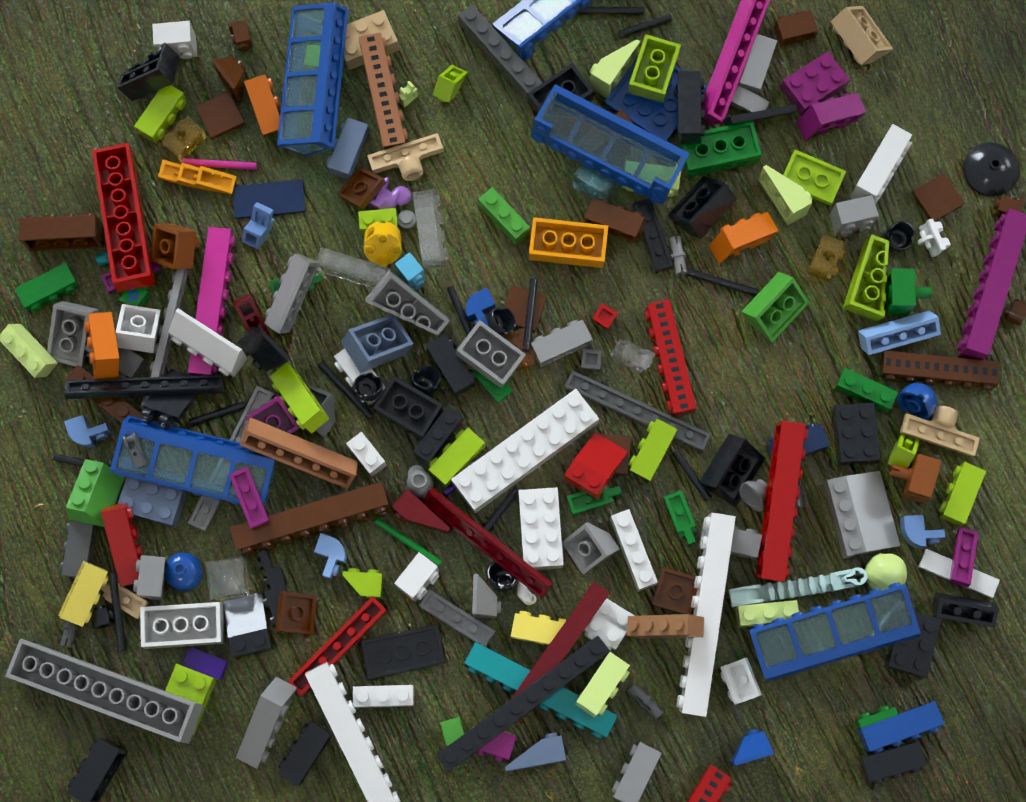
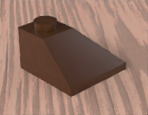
M233 56L212 60L218 77L237 102H242L245 87L244 81H246L244 73L246 68L240 60L236 61Z

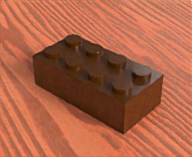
M83 213L76 216L74 214H64L63 216L49 214L44 217L29 215L25 218H19V241L29 252L104 248V226L93 213Z

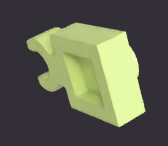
M410 81L407 82L405 88L401 87L399 89L400 104L404 108L418 97L417 88Z

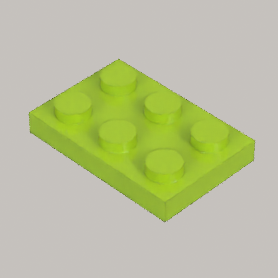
M794 150L783 175L802 186L805 192L808 191L812 198L831 206L846 171Z

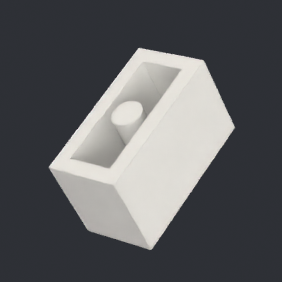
M362 432L346 443L350 451L371 477L387 466L384 459Z

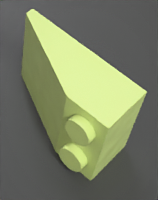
M635 40L605 56L598 64L595 63L592 66L589 81L591 88L595 92L608 98L638 57L640 41Z
M763 166L758 180L786 224L790 225L806 216L812 205L810 193L808 191L805 192L802 186L769 166Z

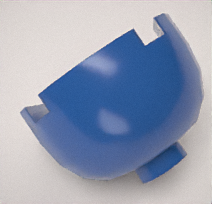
M912 383L902 389L897 397V402L904 413L908 410L913 416L928 420L936 410L937 396L930 386L922 383Z
M176 553L169 557L164 566L166 582L177 591L186 592L196 588L203 579L204 569L199 558L191 553Z

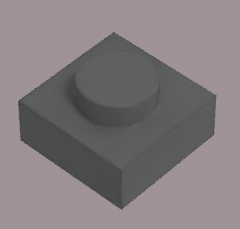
M583 349L581 369L600 371L602 351Z

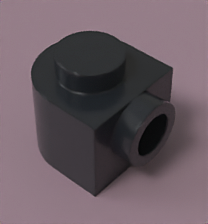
M105 606L93 608L91 615L93 629H102L115 625L113 608H105Z

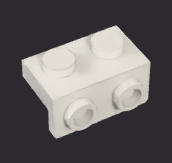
M743 658L720 667L721 678L729 689L728 696L735 705L762 695L748 658Z

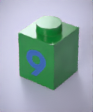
M147 287L125 291L119 300L122 304L145 307L151 299V295L148 293L149 289Z

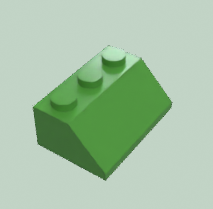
M778 272L741 312L751 326L773 343L810 302L793 277Z
M85 459L66 505L68 519L105 527L101 511L104 507L116 504L125 477L111 473V467L105 463Z

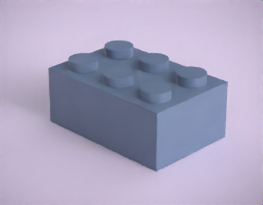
M393 314L349 329L341 340L342 345L360 373L405 356L413 346L412 340Z
M127 476L118 504L127 502L128 507L132 508L133 515L136 518L177 528L188 491H178L169 486H157L152 482L137 481L135 478Z

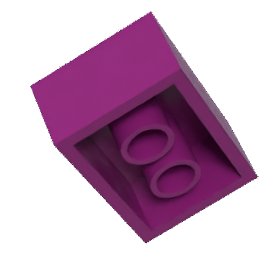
M827 51L782 81L780 90L792 105H797V112L802 116L811 103L816 101L824 102L846 89L850 79Z

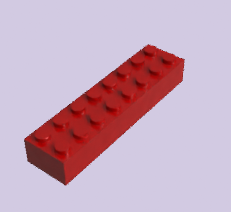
M129 143L92 150L112 283L117 292L155 285L134 153Z
M780 421L775 426L756 578L785 582V578L789 577L790 566H787L788 558L792 556L790 539H793L795 534V527H792V524L798 512L795 502L800 496L798 479L801 480L803 468H800L801 460L805 458L803 441H806L808 436V429H805L806 424Z

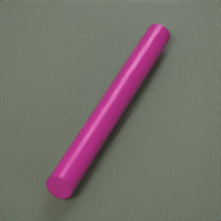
M182 159V163L196 167L257 170L256 162Z

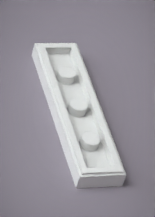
M925 549L918 568L949 580L952 559ZM973 569L971 585L965 588L992 599L1000 580Z

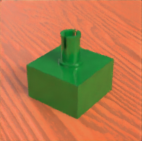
M892 268L887 274V282L885 283V316H908L916 306V298H931V287H915V269Z

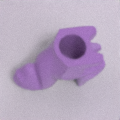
M386 177L384 180L387 183L371 200L368 208L370 210L395 208L397 205L402 206L411 200V191L404 186H398L392 192L388 191L390 181Z

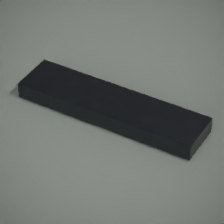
M794 104L730 116L722 120L723 125L728 126L752 120L757 121L789 115L798 110L797 105Z
M648 198L633 203L634 210L645 217L646 226L642 235L655 273L672 269L674 265L652 201Z

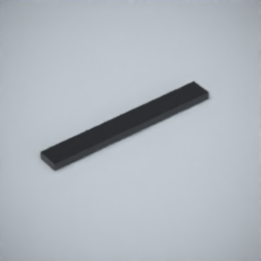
M223 375L66 380L65 387L66 399L224 393Z

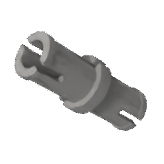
M674 236L669 239L672 249L671 259L674 260L676 275L680 276L681 272L682 275L688 273L685 263L686 253L683 252L681 236H677L676 240Z

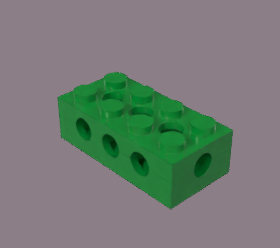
M753 120L705 130V136H701V144H678L680 149L690 153L684 164L687 178L759 163L762 156Z

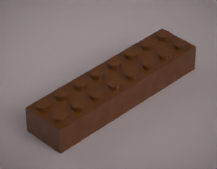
M382 482L269 515L270 522L254 529H250L248 522L230 527L236 551L241 555H245V557L257 554L256 551L261 549L269 551L274 549L275 545L281 543L289 545L298 538L302 540L313 537L314 533L320 532L325 534L331 532V528L334 527L345 528L354 521L361 523L368 521L369 517L374 515L377 517L385 516L388 514L387 511H391L384 485Z

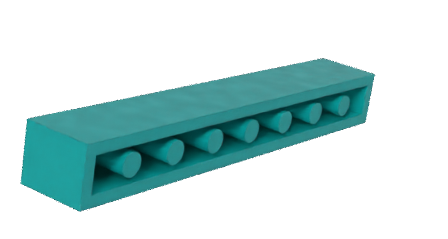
M476 642L464 663L468 666L466 670L476 675L478 672L486 675L484 677L485 680L493 684L496 681L503 684L502 688L510 693H513L514 690L517 691L531 671ZM564 687L538 706L547 712L549 709L555 711V716L564 721L567 718L573 720V725L582 730L585 727L592 730L591 735L602 739V737L607 738L618 716L605 709L602 715L597 714L595 718L575 705L580 696Z

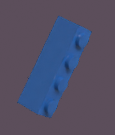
M933 701L857 730L865 751H872L873 754L884 751L883 747L891 744V747L903 744L902 740L909 737L911 741L922 737L920 733L928 731L929 734L940 730L939 726L943 725L944 721L936 702Z

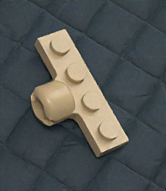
M436 133L367 156L374 174L398 167L404 180L414 181L423 174L420 160L442 153L444 149L439 135Z
M948 406L936 407L931 421L905 414L900 430L902 434L970 457L975 456L980 439L979 437L958 431L955 428L958 413L955 409Z

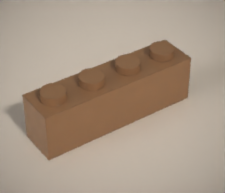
M690 614L628 616L627 636L642 639L703 638L704 617Z

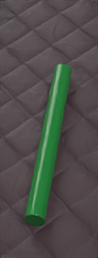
M377 518L374 523L416 553L420 552L436 566L439 567L442 560L382 519Z

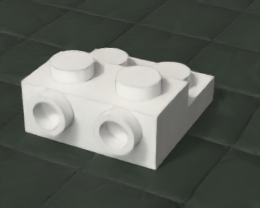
M606 599L585 628L583 635L590 640L599 636L610 651L611 649L616 650L627 632L628 616L635 615Z

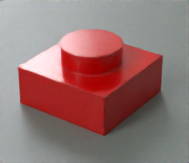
M602 303L593 316L592 321L608 330L618 316V313Z

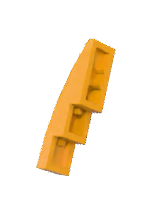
M162 160L158 179L231 195L237 177L203 166L199 168L185 163L180 165L167 160Z

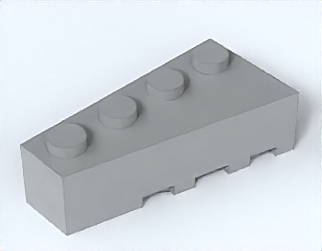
M390 270L365 298L366 303L396 315L436 335H439L450 321L445 314Z
M275 677L260 695L236 756L237 759L256 769L262 762L266 763L270 756L268 751L276 741L277 737L275 735L283 724L282 720L289 709L297 687Z

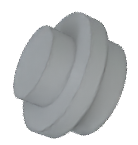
M409 210L400 212L397 218L399 226L404 229L412 228L416 223L415 214Z

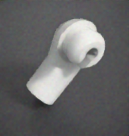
M518 580L517 596L526 605L534 604L537 600L536 596Z

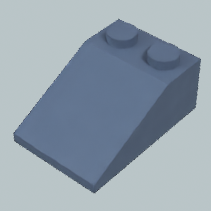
M557 733L545 734V739H541L505 767L506 772L566 761L562 736H557Z

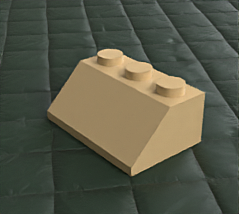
M863 6L846 7L830 21L833 24L834 31L844 40V45L854 54L855 61L861 65L870 64L893 50Z

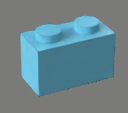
M410 252L395 263L397 275L411 288L418 290L424 285V281H426L424 269Z

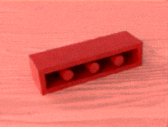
M127 502L104 507L101 514L119 585L121 587L134 584V580H138L139 572H136V562L141 560L143 550L142 546L137 543L138 530L132 523V519H134L133 510L131 507H128Z

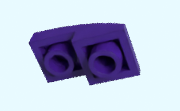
M189 647L182 666L222 680L228 661Z

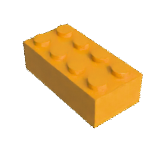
M533 217L529 260L604 268L608 225Z

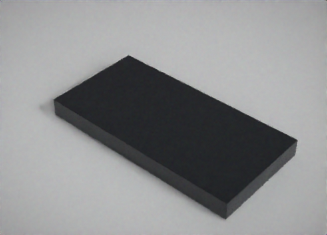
M438 624L360 640L368 680L446 663Z

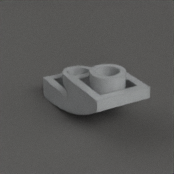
M737 85L730 104L739 110L744 109L751 113L766 110L769 102Z

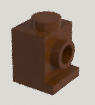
M246 20L228 24L233 45L237 44L239 51H246L253 47Z
M1002 196L1000 199L996 198L993 203V209H995L994 216L1000 218L1002 213L1005 214L1009 208L1022 212L1025 198H1020L1019 200H1015L1011 196Z

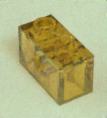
M187 116L178 122L172 132L164 136L162 144L168 152L178 161L182 162V159L186 158L207 136L204 130Z
M823 234L807 273L829 281L831 276L835 277L839 268L836 263L838 259L842 260L845 249H843L845 242Z

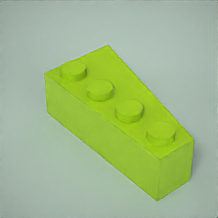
M873 234L864 240L843 305V309L877 322L885 317L884 302L886 301L885 283L887 282L888 240Z

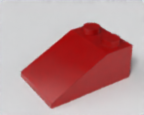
M595 432L564 474V479L567 483L599 500L628 454V451Z

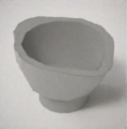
M414 465L410 467L406 480L407 489L417 498L423 500L426 498L428 491L434 487L433 478L422 466Z
M761 479L744 482L739 489L740 497L752 509L760 512L765 507L764 502L767 497L768 485Z

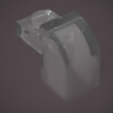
M619 339L610 356L629 369L641 373L650 367L655 353L651 350L638 348L630 340Z

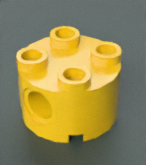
M386 221L385 223L375 222L368 226L364 233V254L369 261L378 264L380 267H386L399 258L402 253V239L397 226Z

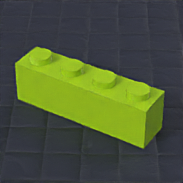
M288 362L269 376L273 381L272 387L278 394H282L280 396L281 400L285 405L290 406L288 411L293 417L298 418L296 423L302 430L306 428L310 433H313L330 419L298 372Z

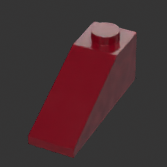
M249 293L234 300V307L247 332L252 327L264 331L273 340L251 294Z
M408 489L392 505L393 514L400 521L404 519L408 523L449 534L451 532V529Z

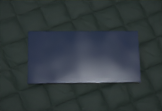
M303 179L234 186L233 203L235 219L251 218L253 206L256 202L273 209V215L306 212Z

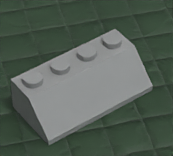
M294 254L289 258L287 272L282 275L279 282L281 286L272 297V301H274L272 307L268 308L265 314L266 321L264 324L279 334L291 331L319 266L318 262L300 254Z

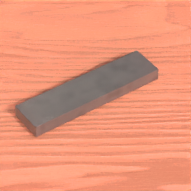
M430 589L419 604V607L484 647L487 646L495 633L493 629Z

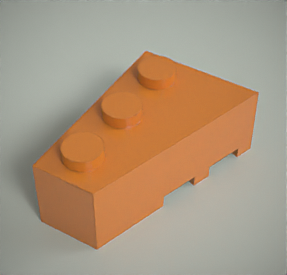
M266 75L244 81L263 136L278 132L280 114L277 107L280 104L277 95H272L271 89H274L271 78L267 79Z
M768 212L763 214L756 213L748 220L743 218L733 226L728 224L720 229L721 232L709 244V248L720 265L725 262L728 256L733 254L736 257L740 255L739 251L747 248L752 249L770 240L779 230Z
M112 312L88 314V322H85V333H89L87 346L88 349L91 348L89 358L90 364H93L94 379H118L119 353Z

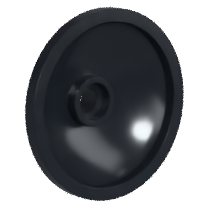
M989 142L977 145L967 154L963 163V174L968 185L976 192L985 196H1000L1007 193L1014 187L1019 178L1020 167L1016 156L1010 149L998 143Z

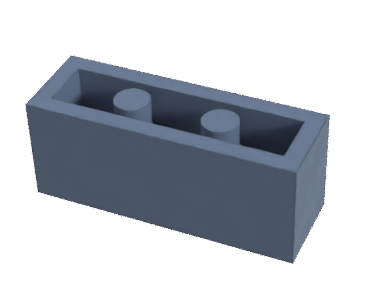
M348 117L346 122L342 123L340 127L341 135L339 140H335L334 152L332 156L328 157L326 163L330 174L347 180L351 178L370 132L368 124Z

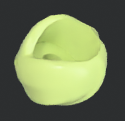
M877 554L871 558L864 569L867 573L868 585L872 590L878 588L881 591L889 589V585L898 582L902 585L905 584L907 579V568L904 561L894 554Z

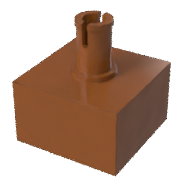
M173 223L154 224L151 261L172 269L193 268L194 251L200 249V247H195V245H200V241L196 239L197 231Z
M918 454L913 458L908 469L892 464L889 476L905 480L900 497L921 504L928 501L932 497L942 461Z

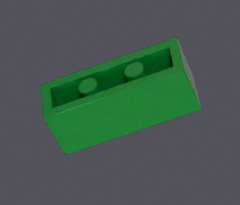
M65 262L15 288V291L23 307L30 313L39 311L42 306L48 303L58 301L59 297L65 294H72L80 286L71 268Z
M846 368L840 374L834 391L861 403H874V408L885 414L891 410L898 394L897 391Z

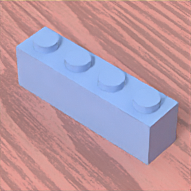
M929 310L858 330L861 349L868 355L941 335L939 317Z

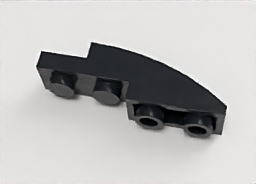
M264 550L258 552L260 558L257 561L260 569L265 570L266 576L264 581L267 588L271 587L270 590L264 592L266 597L263 598L266 609L270 608L272 616H269L274 628L276 627L279 591H287V584L283 568L280 565L274 567L269 552Z

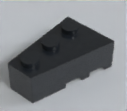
M165 42L161 45V50L155 54L149 53L147 60L141 64L137 62L120 75L117 88L132 102L174 83L180 56Z

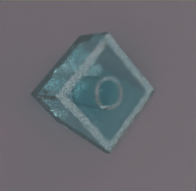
M584 165L574 173L573 187L597 200L604 199L608 201L617 185L615 180L606 178L600 172L588 169Z

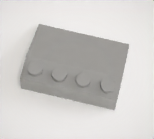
M880 471L827 480L823 484L843 559L900 546Z

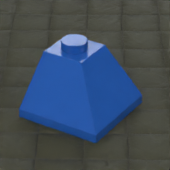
M758 729L746 732L747 736L742 737L729 762L730 766L740 765L773 755V749L765 732H758Z

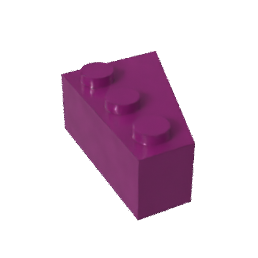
M846 93L836 99L831 97L824 102L816 101L811 103L807 111L796 121V124L804 141L810 140L813 134L818 132L820 135L826 133V129L832 127L838 129L858 121L866 113V110L858 93L851 95Z

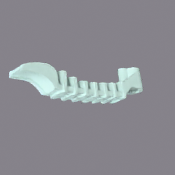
M857 567L830 573L826 576L819 575L814 578L811 576L806 579L799 578L795 581L787 580L784 583L776 582L774 584L767 583L763 586L759 584L729 589L728 593L730 595L731 608L741 605L768 603L774 600L780 601L787 598L792 599L805 595L811 596L817 593L823 594L829 591L835 592L855 588L866 582L867 573L864 569ZM853 575H856V576H859V577H860L859 580H857V579H847V578H850V577H852Z

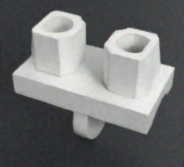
M929 219L925 224L918 227L921 239L917 241L918 245L925 244L931 257L938 256L951 245L948 238H941L939 234L943 231L941 222H934L933 219Z

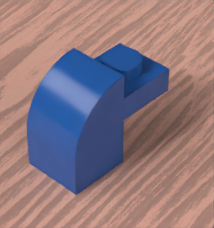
M488 288L474 293L467 301L468 321L473 320L474 325L480 320L488 326L484 314L496 308Z

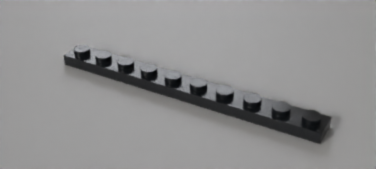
M596 636L439 752L436 757L449 773L609 654L610 650L601 638Z

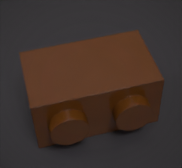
M800 11L789 17L788 15L781 16L776 20L774 26L780 47L814 39L818 32L812 11Z

